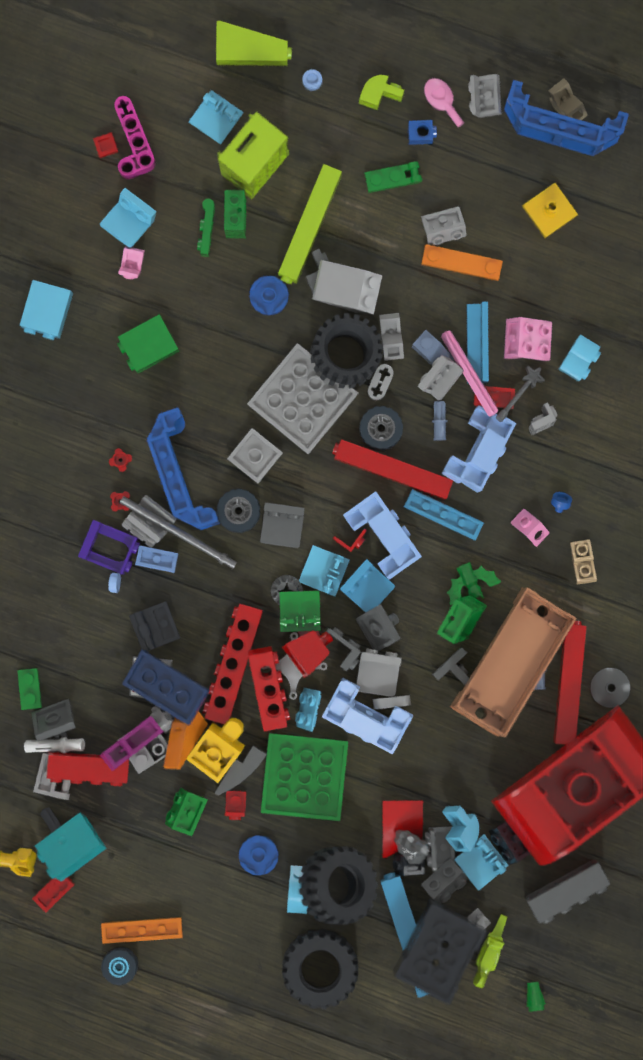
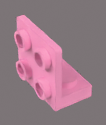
M523 317L506 319L504 358H528L549 361L552 322Z

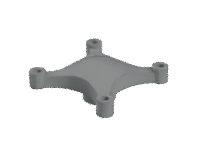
M296 632L291 633V641L298 638ZM286 654L276 664V669L278 671L281 670V673L288 679L291 688L289 697L294 700L297 698V684L302 674ZM324 662L320 663L316 669L326 670L327 664Z

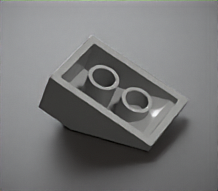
M321 260L312 299L359 314H374L382 275Z

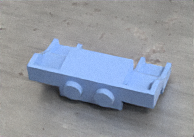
M476 406L468 424L481 432L466 461L464 462L455 456H451L442 474L458 484L466 485L477 493L482 491L490 474H493L498 466L496 463L498 458L505 453V444L516 423L507 417L502 422H499L496 419L497 414L488 416L483 407Z
M342 678L322 717L342 727L346 732L361 737L363 741L372 743L393 754L413 714L395 706L388 718L354 700L360 686Z

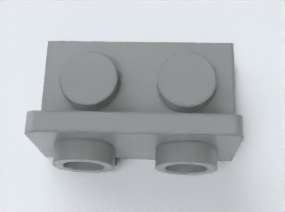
M459 206L421 216L428 245H439L443 242L458 240L466 236V226Z
M548 402L545 403L541 409L543 414L532 419L533 421H531L528 428L531 435L554 425L557 413L553 405L549 406Z

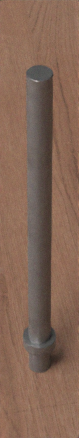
M123 496L120 503L217 559L221 565L224 563L232 569L235 567L237 562L227 557L228 554L220 553Z

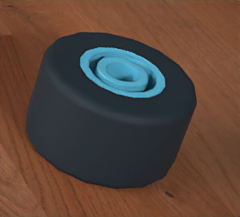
M125 947L113 948L102 960V974L108 982L114 985L127 984L138 971L136 955Z

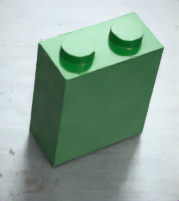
M160 314L118 336L120 342L117 345L122 354L127 353L129 359L126 362L131 371L136 370L138 374L179 352Z

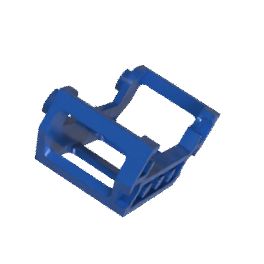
M513 80L504 111L519 135L594 156L618 143L619 136L624 132L628 113L619 111L616 119L610 120V118H606L602 126L527 105L530 95L522 93V82Z
M175 408L158 415L156 423L147 438V442L173 516L203 530L218 525L220 522L217 513L212 508L193 507L169 438L181 433L185 428L182 412L179 408Z

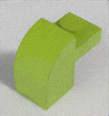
M377 75L369 79L364 85L359 98V104L378 110L382 96L401 102L404 90L398 84H387L388 76Z

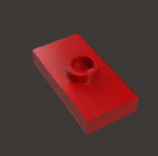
M69 877L62 882L56 878L51 879L32 899L46 913L75 883Z

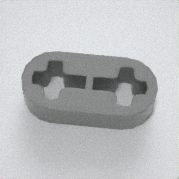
M382 364L376 369L368 388V396L372 400L378 401L385 396L393 378L391 366ZM386 368L390 376H386L382 382L380 381L381 373L379 371H383ZM379 383L381 384L380 391L382 392V394H378L377 397L373 396V391H371V389H376Z
M410 695L373 699L374 709L411 705Z

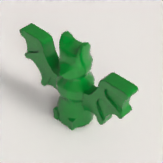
M470 562L456 568L460 577L451 579L452 587L447 591L450 597V605L457 598L462 597L461 589L463 586L468 588L469 595L475 598L481 596L484 599L481 588L477 584L478 579L485 581L489 587L499 584L501 580L496 577L494 570L487 571L482 565L477 570L472 569Z

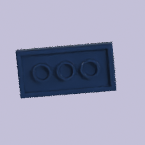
M143 649L140 651L122 685L187 725H191L210 692L209 689Z

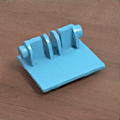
M211 90L209 94H205L203 97L204 101L189 120V123L219 144H222L243 112Z
M313 545L299 581L302 584L336 596L349 559Z
M308 688L303 689L299 698L300 708L295 717L296 727L313 732L317 719L316 715H318L317 709H319L318 705L321 700L320 691Z
M484 834L477 839L471 851L462 852L454 859L478 891L498 874H503L506 871V867L509 866Z

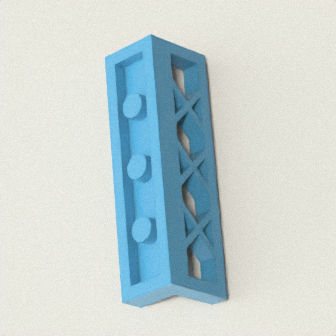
M488 302L467 304V358L483 384H487L489 381Z

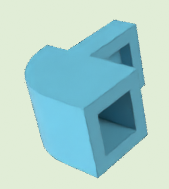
M446 806L442 813L453 826L446 836L447 841L456 852L471 851L479 836V823L476 815L466 814L461 806Z
M291 865L288 913L307 914L306 909L308 907L303 906L301 902L303 896L299 895L301 883L298 882L299 877L303 875L301 872L303 866Z

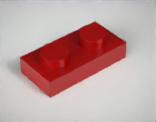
M484 386L497 408L505 409L515 396V389ZM474 395V406H482L477 396Z

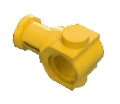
M19 848L12 854L0 851V867H8L19 876L31 877L34 872L37 855L32 849Z

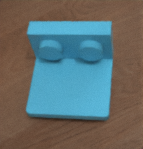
M124 188L120 193L119 202L101 221L100 226L127 247L132 248L155 221L157 211Z

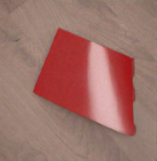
M383 800V858L398 852V847L394 841L397 830H408L411 834L416 835L422 840L423 800Z

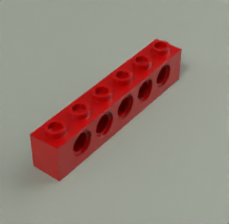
M239 604V607H234L232 618L235 619L234 624L228 627L226 637L229 640L227 645L223 644L220 653L223 660L221 664H217L214 673L217 676L216 683H211L209 694L212 696L210 702H206L203 713L206 714L205 719L225 724L231 718L249 659L248 650L252 649L263 610ZM241 620L249 622V629L247 631H241L238 628V623ZM235 639L243 641L244 646L241 650L233 648L232 643ZM229 658L237 660L238 665L235 669L227 667L226 663ZM223 677L231 679L232 685L230 688H223L221 686ZM218 696L226 699L224 707L216 706L215 699Z

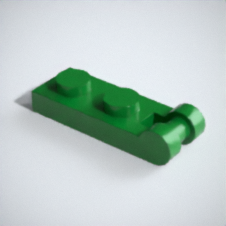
M419 162L365 172L368 193L422 182V176L419 175L418 171L420 168ZM410 171L412 177L406 178L405 172Z
M205 199L202 203L205 218L200 221V231H203L202 239H198L197 250L200 251L201 256L209 257L215 205L212 199Z

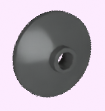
M602 669L594 675L591 681L590 690L592 697L598 704L604 707H616L623 704L628 698L630 682L627 676L618 669ZM610 684L615 686L612 692L608 690V685Z

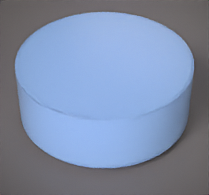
M317 70L306 71L303 75L304 87L311 91L320 88L322 84L321 74Z
M112 573L110 575L109 591L112 593L119 592L121 575L119 573Z

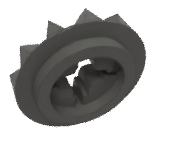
M283 575L273 582L271 595L278 605H280L281 592L278 590H283L286 583H288L289 589L292 591H303L302 585L297 578Z

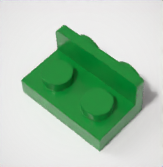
M180 788L179 792L174 796L171 810L166 815L165 824L173 830L192 836L208 799Z

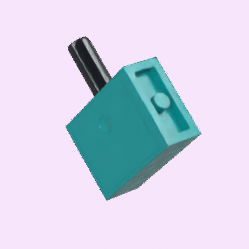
M50 807L44 808L40 813L52 833L35 845L38 850L36 855L42 863H46L48 866L46 871L52 879L56 878L62 882L107 849L88 818L82 813L77 814L64 825L60 824Z

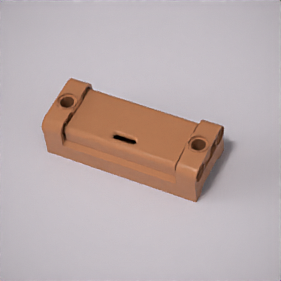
M528 587L521 588L513 602L514 606L462 691H459L450 706L453 710L497 737H506L576 620L574 616L553 605ZM539 606H542L545 609V614L543 617H540L537 614V609ZM478 708H482L484 711L481 719L475 715Z

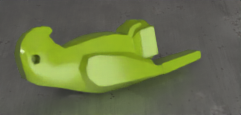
M500 915L493 931L488 934L476 959L477 972L473 979V984L481 989L485 985L489 972L495 970L504 945L502 933L507 920L505 915Z

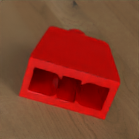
M313 630L288 642L282 648L305 678L330 654L326 645L331 643L333 638L327 631L318 636Z

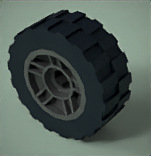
M376 406L373 409H369L363 415L359 427L360 436L363 442L374 450L383 451L390 449L398 443L402 436V419L392 408ZM380 424L385 427L383 432H379L377 429Z
M233 489L226 492L219 499L216 512L218 520L223 527L235 533H243L256 525L259 521L261 510L258 500L252 493L247 490ZM241 507L242 513L237 515L235 508Z

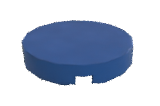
M263 276L253 283L250 288L249 297L251 305L256 311L263 315H274L285 308L288 303L289 294L287 286L281 279L276 276Z
M256 835L249 837L243 842L239 850L241 866L252 875L268 874L278 862L277 846L266 836Z

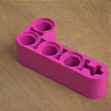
M120 96L116 99L114 106L133 155L120 160L118 170L123 178L132 179L150 172L154 169L156 163L132 101L127 96ZM124 103L129 113L126 116L121 106ZM130 121L137 123L133 129H128L126 125ZM142 139L144 143L141 147H135L133 145L135 140ZM144 157H149L151 162L148 165H142L141 160ZM127 164L133 166L132 171L129 173L123 172V167Z

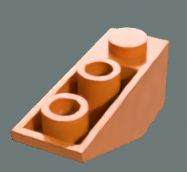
M199 711L191 725L185 724L176 717L173 720L164 762L165 769H180L203 734L208 723Z

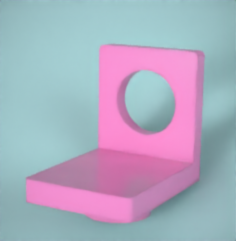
M525 509L511 521V524L522 532L536 547L550 533L538 519ZM542 530L541 536L535 539V534Z

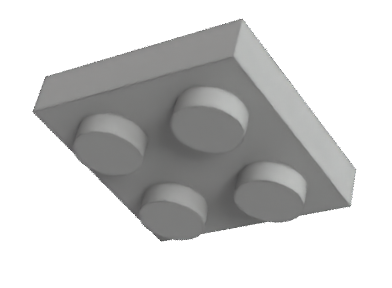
M251 428L227 459L259 484L283 452Z

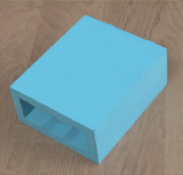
M33 280L20 322L24 332L35 335L36 332L42 333L44 338L54 340L55 337L60 339L72 299V291Z

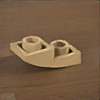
M590 540L571 542V554L577 585L596 582L597 577Z

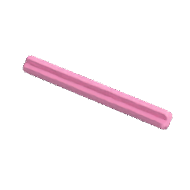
M450 330L444 332L441 336L442 340L456 363L464 370L463 375L487 415H495L498 412V408Z

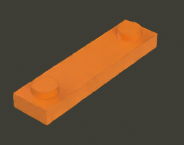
M426 244L421 265L498 281L503 261Z
M182 917L101 923L103 944L183 938Z

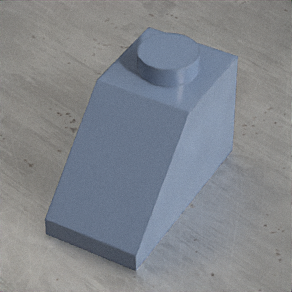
M427 330L412 344V348L431 365L441 355L454 360L445 347Z

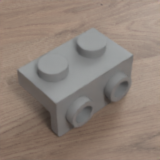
M492 74L480 77L470 75L468 88L471 93L469 107L472 114L479 118L500 115L499 75Z
M443 355L433 362V367L422 376L418 385L422 391L430 393L439 401L442 400L464 371L451 358Z
M147 495L138 504L171 524H174L176 521L173 515ZM132 511L126 518L157 543L168 532L135 511Z

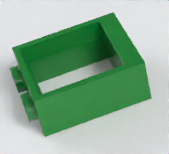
M225 190L224 231L226 238H246L245 190Z
M471 595L457 598L437 634L453 644L469 639L487 605Z

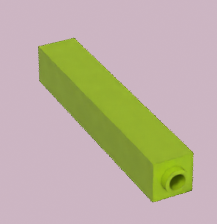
M323 164L278 272L281 281L288 284L298 282L341 179L342 171Z

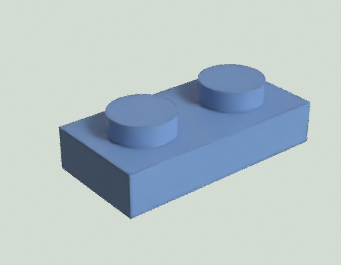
M139 546L135 565L175 573L179 554Z

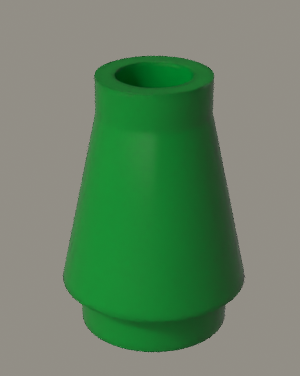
M539 982L527 983L526 1007H528L529 1012L545 1010L544 1005L546 1003Z

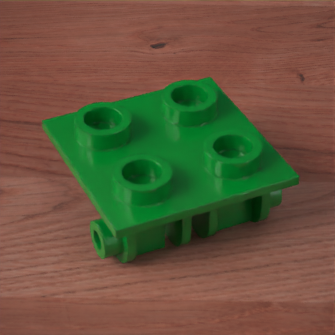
M319 591L280 592L281 632L321 631Z

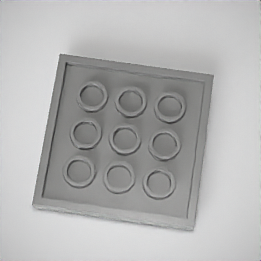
M297 343L247 405L304 452L309 454L359 393L353 388L349 389V385H345L344 389L338 388L339 383L336 382L334 386L329 385L330 380L328 378L323 381L320 378L322 373L320 371L316 373L314 370L315 363H311L310 358L312 355Z

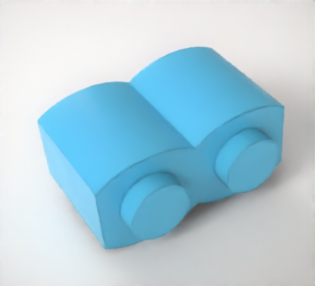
M580 334L560 365L559 370L578 382L581 378L585 380L591 371L588 368L592 361L595 363L601 354L599 352L600 346Z

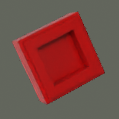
M112 132L93 138L99 158L118 152Z

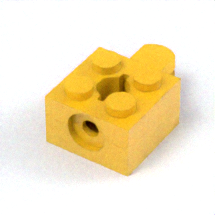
M231 718L221 728L213 722L186 760L218 783L245 747L244 744L237 740L243 732V723L237 718Z

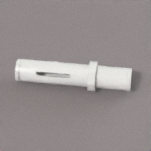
M61 737V739L26 740L24 743L26 753L54 751L67 753L68 751H83L85 749L83 738L67 739L66 737Z

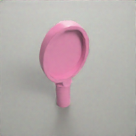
M437 78L428 80L425 84L424 92L430 105L440 111L446 110L457 127L463 125L464 122L452 106L453 94L449 86Z

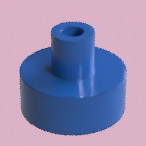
M555 492L551 500V504L558 513L569 509L572 503V497L563 492Z

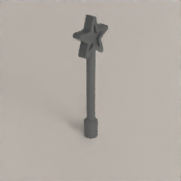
M530 366L526 367L528 375L522 378L526 382L505 409L501 410L496 416L499 422L506 418L509 410L529 385H531V388H534L537 382L543 383L545 381L539 375L541 367L533 370Z

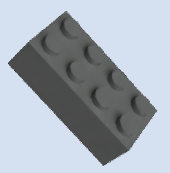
M592 859L524 898L537 921L546 924L552 921L554 915L559 912L564 914L572 909L571 906L577 902L582 904L590 899L589 896L595 892L597 895L603 893L608 889L606 886L610 885L599 863Z

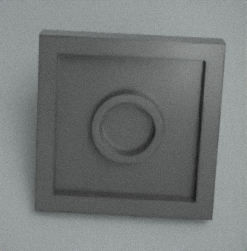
M381 604L355 619L373 650L380 651L401 639L394 628V625L399 623L398 616L395 613L387 616Z
M69 699L31 712L37 741L52 736L55 737V740L60 739V735L67 738L68 735L65 731L76 728L72 705Z

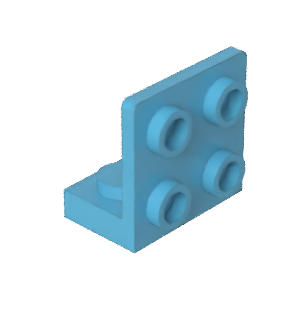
M366 559L340 590L363 611L368 612L378 606L395 588V585Z

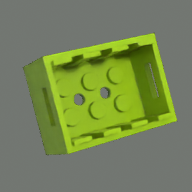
M257 112L254 115H249L250 120L223 153L219 152L217 154L221 175L239 190H245V194L250 199L255 197L289 155V150L287 149L288 137ZM252 132L254 135L240 152L236 151Z

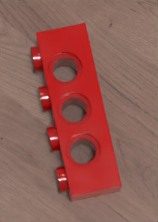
M272 646L248 650L263 730L269 731L287 727V720H290L288 708L284 709L283 702L287 700L285 690L280 689L279 683L283 682L281 670L277 671L276 664L279 663L277 651L273 652ZM263 666H269L271 671L264 673L260 669ZM267 685L275 687L271 692L266 691L264 688ZM271 704L279 706L277 710H270L268 707Z

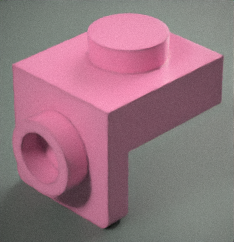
M125 246L118 274L123 275L127 279L138 278L141 273L145 250Z

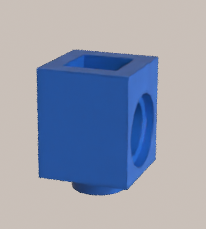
M432 120L408 122L409 145L433 143V138H437V128L433 126ZM421 128H424L427 130L428 134L426 136H420L418 135L417 131Z

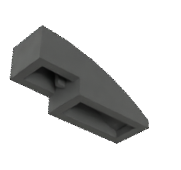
M253 745L244 761L236 758L215 791V794L225 793L244 781L260 765L267 753Z

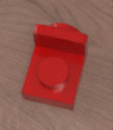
M227 791L225 816H229V820H241V817H245L246 791Z

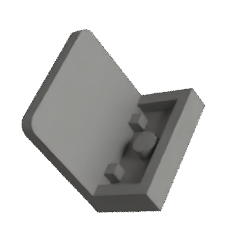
M366 649V652H361L356 684L360 686L358 692L393 697L396 693L399 666L401 664V658L397 657L398 653L386 652L385 655H379L378 650Z

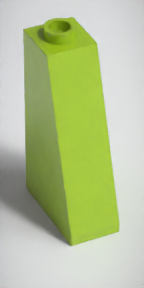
M217 21V65L288 66V59H292V47H288V41Z

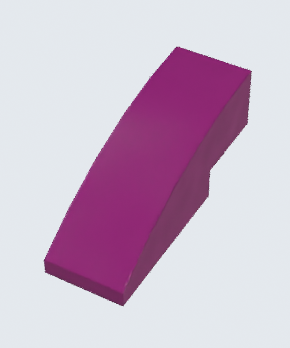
M150 716L100 756L113 771L159 736L163 730L153 717Z

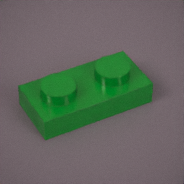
M38 668L17 670L21 710L42 708Z

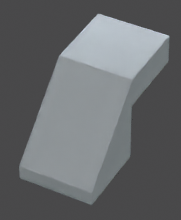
M399 313L379 315L384 361L403 359L404 351Z

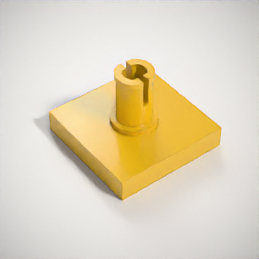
M556 183L522 206L544 238L578 215Z

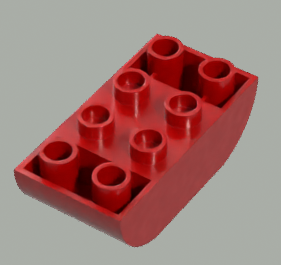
M617 705L577 735L575 739L567 745L565 744L491 800L538 865H547L568 854L643 798V737L620 706Z

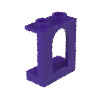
M93 520L78 557L124 575L125 572L130 571L133 563L130 559L132 554H136L139 549V539ZM98 533L126 544L129 549L126 559L118 562L92 552L91 550Z

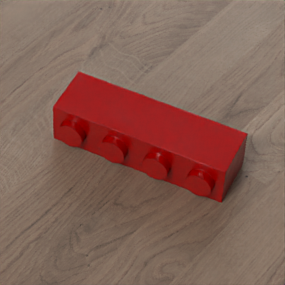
M48 752L46 777L50 779V782L61 783L62 780H70V783L74 784L90 781V784L102 785V782H110V785L122 786V783H127L129 759L112 771L98 754Z

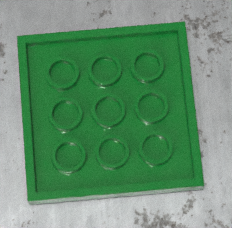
M269 733L261 813L340 821L348 741Z

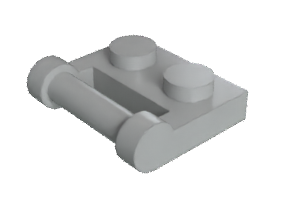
M43 753L33 792L69 800L70 780H63L61 791H56L57 783L50 782V779L46 777L48 754Z

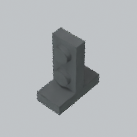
M460 647L432 675L439 680L450 670L465 686L469 680L467 676L469 672L461 664L457 666L456 663L467 652Z

